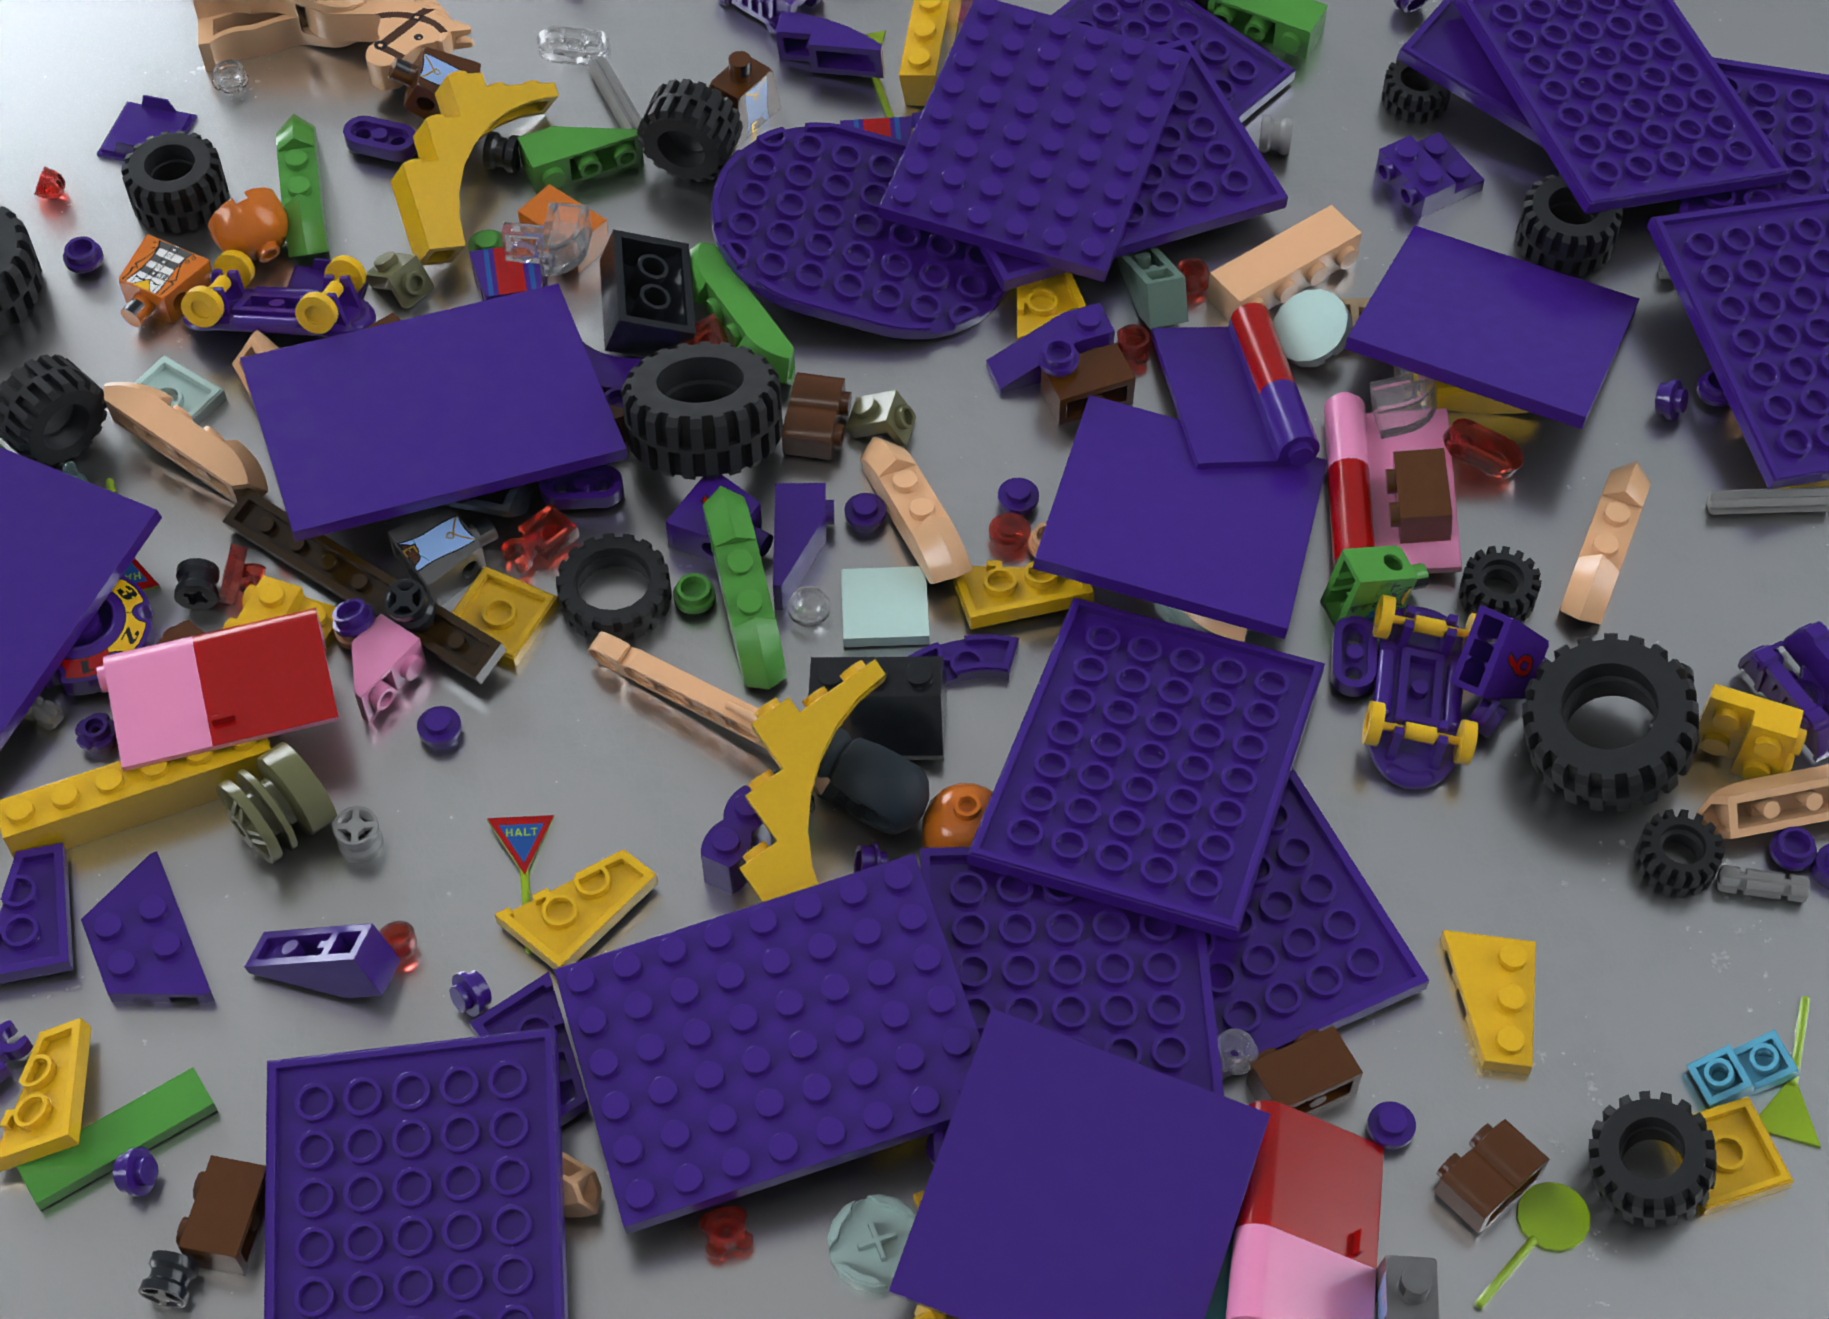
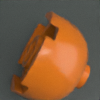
M265 187L253 188L244 192L247 196L246 199L236 204L233 198H231L217 209L208 222V229L211 232L209 233L211 238L222 252L238 250L246 254L253 263L259 261L265 263L278 256L280 248L286 241L289 226L288 215L272 189Z
M958 783L941 790L930 800L922 819L923 847H970L993 792L987 787L975 783Z

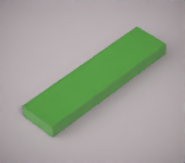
M192 1067L81 1129L79 1145L16 1167L33 1200L41 1211L113 1170L117 1157L122 1153H126L130 1148L145 1147L150 1149L216 1112L217 1108L195 1069Z

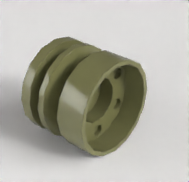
M284 742L279 743L257 758L256 763L263 780L259 781L250 772L241 769L236 772L239 787L228 779L217 785L218 795L226 809L227 817L235 830L250 847H253L259 855L271 864L282 858L283 853L279 843L291 851L297 847L298 842L292 828L293 824L307 835L313 836L334 822V819L337 817L335 807L317 776L303 758Z

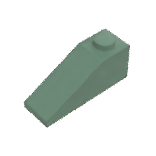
M1157 246L1115 258L1138 315L1150 329L1175 328L1176 324L1189 322L1185 276Z

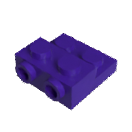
M1440 132L1418 142L1409 135L1379 149L1375 170L1379 178L1387 183L1399 195L1402 203L1410 207L1420 219L1483 189L1485 179Z

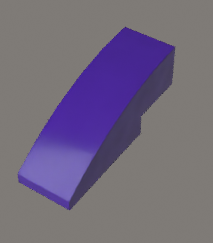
M781 11L775 29L779 59L809 61L811 71L815 73L884 78L885 67L882 45L846 25L828 19Z

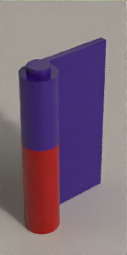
M1248 303L1240 306L1233 312L1228 327L1151 329L1150 335L1196 469L1303 466L1310 463L1320 451L1319 441L1266 306L1261 303Z

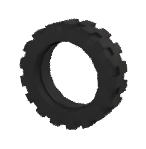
M614 533L603 534V538L597 540L594 537L583 541V546L580 548L575 546L568 552L569 558L567 561L562 560L559 565L560 576H556V588L560 610L563 612L564 619L570 627L575 626L576 633L585 638L589 635L594 640L599 632L602 631L626 642L625 638L634 637V639H638L645 635L647 629H655L661 623L660 617L662 615L666 616L670 608L669 600L672 599L669 568L664 562L662 553L658 549L654 551L652 544L647 540H635L634 535L623 533L622 537H615ZM609 567H628L640 572L649 581V588L641 599L631 606L617 610L599 609L587 604L580 597L579 589L592 574Z

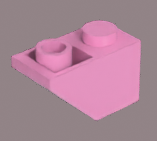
M383 614L376 617L373 624L351 642L354 693L361 716L367 721L379 710L387 708L395 694L408 681L414 680L426 663L420 638Z

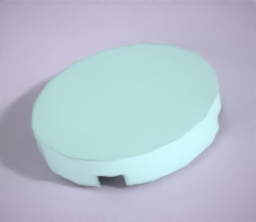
M1323 289L1305 290L1286 301L1276 314L1273 324L1289 363L1300 367H1317L1326 363L1325 360L1333 354L1336 357L1344 349L1347 337L1351 332L1352 319L1346 305L1334 293Z
M882 1194L869 1195L867 1199H861L856 1203L854 1200L845 1205L833 1219L828 1235L830 1261L840 1279L856 1290L873 1294L888 1292L916 1216L915 1210L898 1198Z

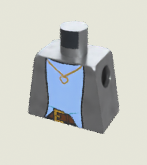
M452 509L440 511L388 531L395 559L410 579L419 582L434 602L440 606L476 579L484 566H486L482 547L498 539L497 531L487 516L466 526Z
M1397 1255L1385 1256L1377 1267L1376 1319H1439L1436 1259Z

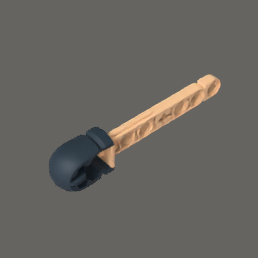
M599 632L588 648V653L591 657L606 668L632 679L639 685L765 748L751 726V723L757 720L754 713L758 708L641 649L631 647L629 643L606 632ZM840 727L836 731L820 763L813 788L820 798L832 804L841 802L844 810L861 822L891 835L911 829L923 817L930 796L929 780L925 771L920 766L877 743L860 737L852 740L849 732Z

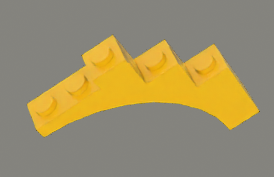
M455 71L445 77L434 93L441 114L427 117L413 135L419 159H411L404 162L390 181L412 254L417 255L422 265L452 263L466 246L460 221L459 190L464 166L474 145L485 137L489 131H493L497 127L519 118L545 114L559 96L555 82L539 83L537 80H530L518 85H506L503 82H497L487 86L483 73L467 74L466 71Z
M875 659L867 665L860 660L850 666L840 675L843 682L829 692L823 686L802 701L806 708L800 712L788 697L781 703L777 698H774L754 713L757 720L751 723L752 730L781 769L776 774L769 769L748 784L752 791L745 795L747 802L776 841L770 847L765 841L753 847L742 856L746 864L739 868L762 902L818 885L812 866L808 835L812 791L820 763L836 731L857 704L885 681L886 673Z

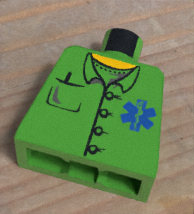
M1397 545L1344 549L1320 601L1334 627L1339 620L1350 616H1361L1373 623L1376 608L1382 594L1396 597V609L1403 608L1413 590L1423 589L1428 586L1429 573L1426 566L1422 563L1411 565L1402 548Z

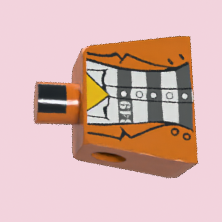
M147 234L119 277V284L127 303L121 310L122 317L135 327H140L149 316L169 324L175 323L183 316L181 301L186 293L196 286L209 287L211 285L212 267L209 259Z

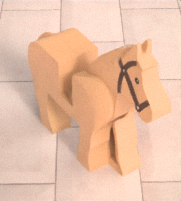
M193 0L198 17V46L206 72L218 71L225 65L241 59L262 57L294 46L312 45L338 48L356 42H375L366 51V61L371 83L378 89L388 91L403 86V84L388 78L389 69L395 57L413 64L423 48L429 47L451 54L455 49L474 46L473 39L466 36L472 33L471 27L468 24L452 20L436 0Z

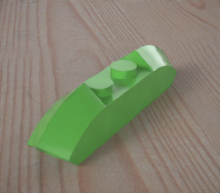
M293 114L276 133L281 203L288 215L289 226L286 242L289 257L329 251L316 127Z
M699 242L689 250L693 301L706 307L712 321L720 322L729 343H732L737 348L741 346L749 348L755 355L761 354L777 371L780 383L792 385L795 376L793 345L747 285L727 265L717 246L711 243Z
M720 486L703 504V511L741 676L745 686L771 689L787 678V672L753 523L744 496Z

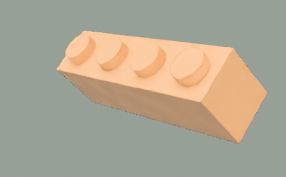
M1330 205L1210 272L1206 299L1228 321H1230L1236 309L1248 303H1261L1269 310L1280 303H1285L1292 296L1309 286L1320 284L1327 276L1339 269L1350 267L1359 255L1358 251L1362 232L1333 205Z

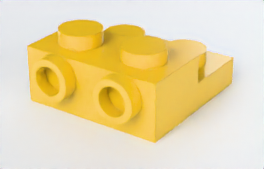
M263 575L257 586L250 584L245 589L242 597L243 609L238 618L230 617L223 626V629L316 608L324 635L326 654L335 639L332 613L336 606L305 597L301 586Z
M1714 683L1699 717L1698 748L1712 755L1732 758L1730 773L1742 776L1747 780L1790 772L1795 755H1800L1807 734V730L1800 728L1804 710Z

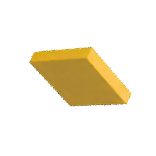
M484 566L451 613L501 642L507 650L499 661L516 668L559 606V601L556 595Z
M1749 1096L1700 1111L1706 1119L1707 1131L1712 1130L1715 1139L1717 1163L1716 1182L1714 1189L1709 1190V1200L1704 1207L1699 1204L1696 1205L1702 1216L1789 1189L1792 1186L1794 1180ZM1664 1142L1678 1169L1683 1162V1157L1673 1146Z

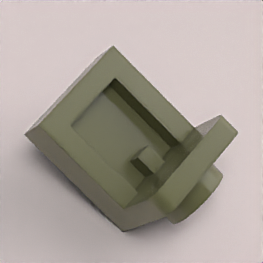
M393 251L386 252L380 255L374 261L375 266L366 272V279L371 288L392 290L402 308H411L434 289V284L417 255L395 253Z
M897 390L856 397L846 429L853 438L888 432L897 445L903 446L908 444L916 415Z

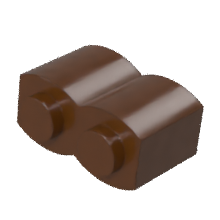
M796 373L782 429L783 454L831 460L834 449L842 448L845 425L840 424L842 416H849L852 403V392L846 391L845 378Z
M1506 1119L1494 1128L1489 1123L1484 1125L1469 1142L1473 1149L1462 1157L1454 1153L1441 1165L1436 1173L1440 1177V1181L1434 1193L1478 1234L1487 1228L1512 1202L1535 1183L1543 1174L1550 1160Z

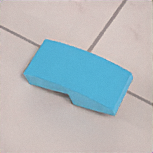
M1775 1029L1734 1049L1729 1044L1686 1065L1709 1108L1753 1096L1800 1076L1799 1069Z

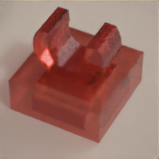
M230 545L218 602L235 605L238 591L240 590L244 593L250 584L257 586L262 576L265 575V566L257 563L245 564L247 547Z

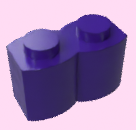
M747 785L739 788L729 798L724 809L723 820L715 824L708 831L701 846L704 882L729 894L738 892L748 882L739 869L746 864L742 856L763 841L770 846L774 839L747 802L745 795L752 791Z

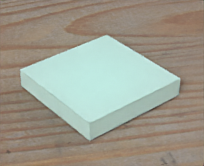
M165 355L134 382L154 387L172 396L171 407L175 404L182 407L192 417L193 422L198 425L227 399L222 388Z
M920 566L841 569L844 647L929 644L926 577Z

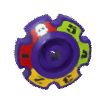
M123 575L46 684L45 689L62 684L68 695H85L100 692L102 690L99 685L96 667L103 666L104 656L154 645L156 632L150 620L154 617V613L147 596L135 582Z

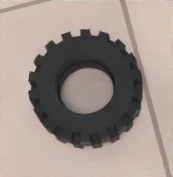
M676 79L670 80L668 84L663 83L655 91L637 129V134L639 135L638 143L639 146L645 148L643 153L647 158L654 161L653 164L656 167L666 170L667 174L673 177L676 175L681 177L682 180L690 181V179H694L696 182H704L706 178L713 180L717 178L726 162L732 156L742 135L743 122L739 120L741 115L738 109L732 108L733 102L728 97L724 98L720 95L721 92L719 90L707 87L706 83L700 81L693 83L691 79H682L681 82Z
M179 130L176 133H170L169 131L161 132L160 136L154 137L152 135L145 138L146 142L143 144L137 143L132 148L133 153H127L124 158L125 164L122 165L121 172L132 208L138 220H143L144 225L148 228L156 226L157 231L164 233L168 230H172L173 233H182L184 229H190V231L198 229V225L202 223L207 225L214 212L228 200L227 192H229L216 148H213L212 143L208 139H202L201 135L194 132L187 135L186 131Z
M1559 174V177L1549 175L1544 177V181L1538 180L1532 185V189L1528 190L1525 195L1516 230L1517 246L1521 247L1520 252L1524 258H1531L1530 263L1569 276L1573 273L1577 276H1584L1587 270L1595 272L1600 269L1601 264L1605 265L1608 262L1620 229L1623 209L1585 214L1561 174Z
M46 354L39 356L36 361L30 359L24 362V366L20 369H14L10 373L11 376L0 384V438L19 455L52 467L54 464L60 466L66 464L68 459H75L81 455V451L93 443V438L99 435L103 428L101 423L106 420L108 413L104 410L107 407L104 400V391L74 363L61 355L54 354L50 357Z
M1640 1091V1100L1635 1101L1631 1100L1629 1094L1619 1098L1618 1109L1608 1105L1602 1111L1603 1121L1596 1120L1592 1127L1593 1139H1589L1588 1151L1595 1189L1599 1197H1605L1606 1206L1613 1213L1620 1209L1623 1211V1219L1634 1224L1636 1217L1644 1219V1227L1655 1228V1220L1659 1219L1665 1220L1666 1227L1677 1225V1216L1682 1214L1688 1220L1696 1215L1695 1206L1699 1204L1704 1207L1709 1200V1190L1714 1189L1717 1163L1715 1139L1712 1130L1707 1131L1706 1119L1700 1112L1695 1115L1692 1114L1690 1103L1681 1099L1678 1105L1673 1104L1672 1094L1661 1092L1660 1099H1651L1650 1091ZM1645 1140L1666 1142L1673 1146L1683 1157L1680 1167L1673 1174L1661 1179L1639 1177L1632 1173L1622 1160L1625 1153L1633 1145Z

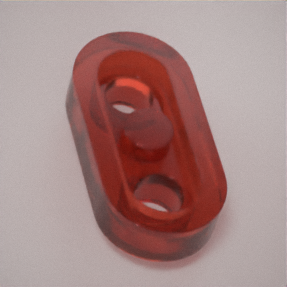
M1460 418L1455 420L1443 435L1444 445L1450 455L1494 477L1508 479L1523 465V453L1514 441L1470 419Z

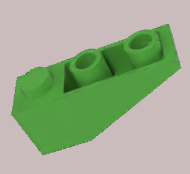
M1208 0L1207 11L1254 42L1306 60L1324 32L1328 5L1315 0Z
M552 126L517 137L521 163L536 194L549 184L558 189L644 161L643 148L638 143L639 135L637 134V129Z

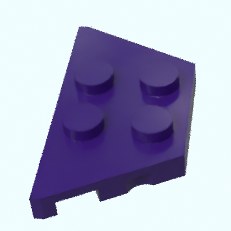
M157 851L153 852L81 919L107 994L112 1002H136L137 1000L146 999L153 1003H171L172 997L197 998L199 1003L212 1002L215 999Z

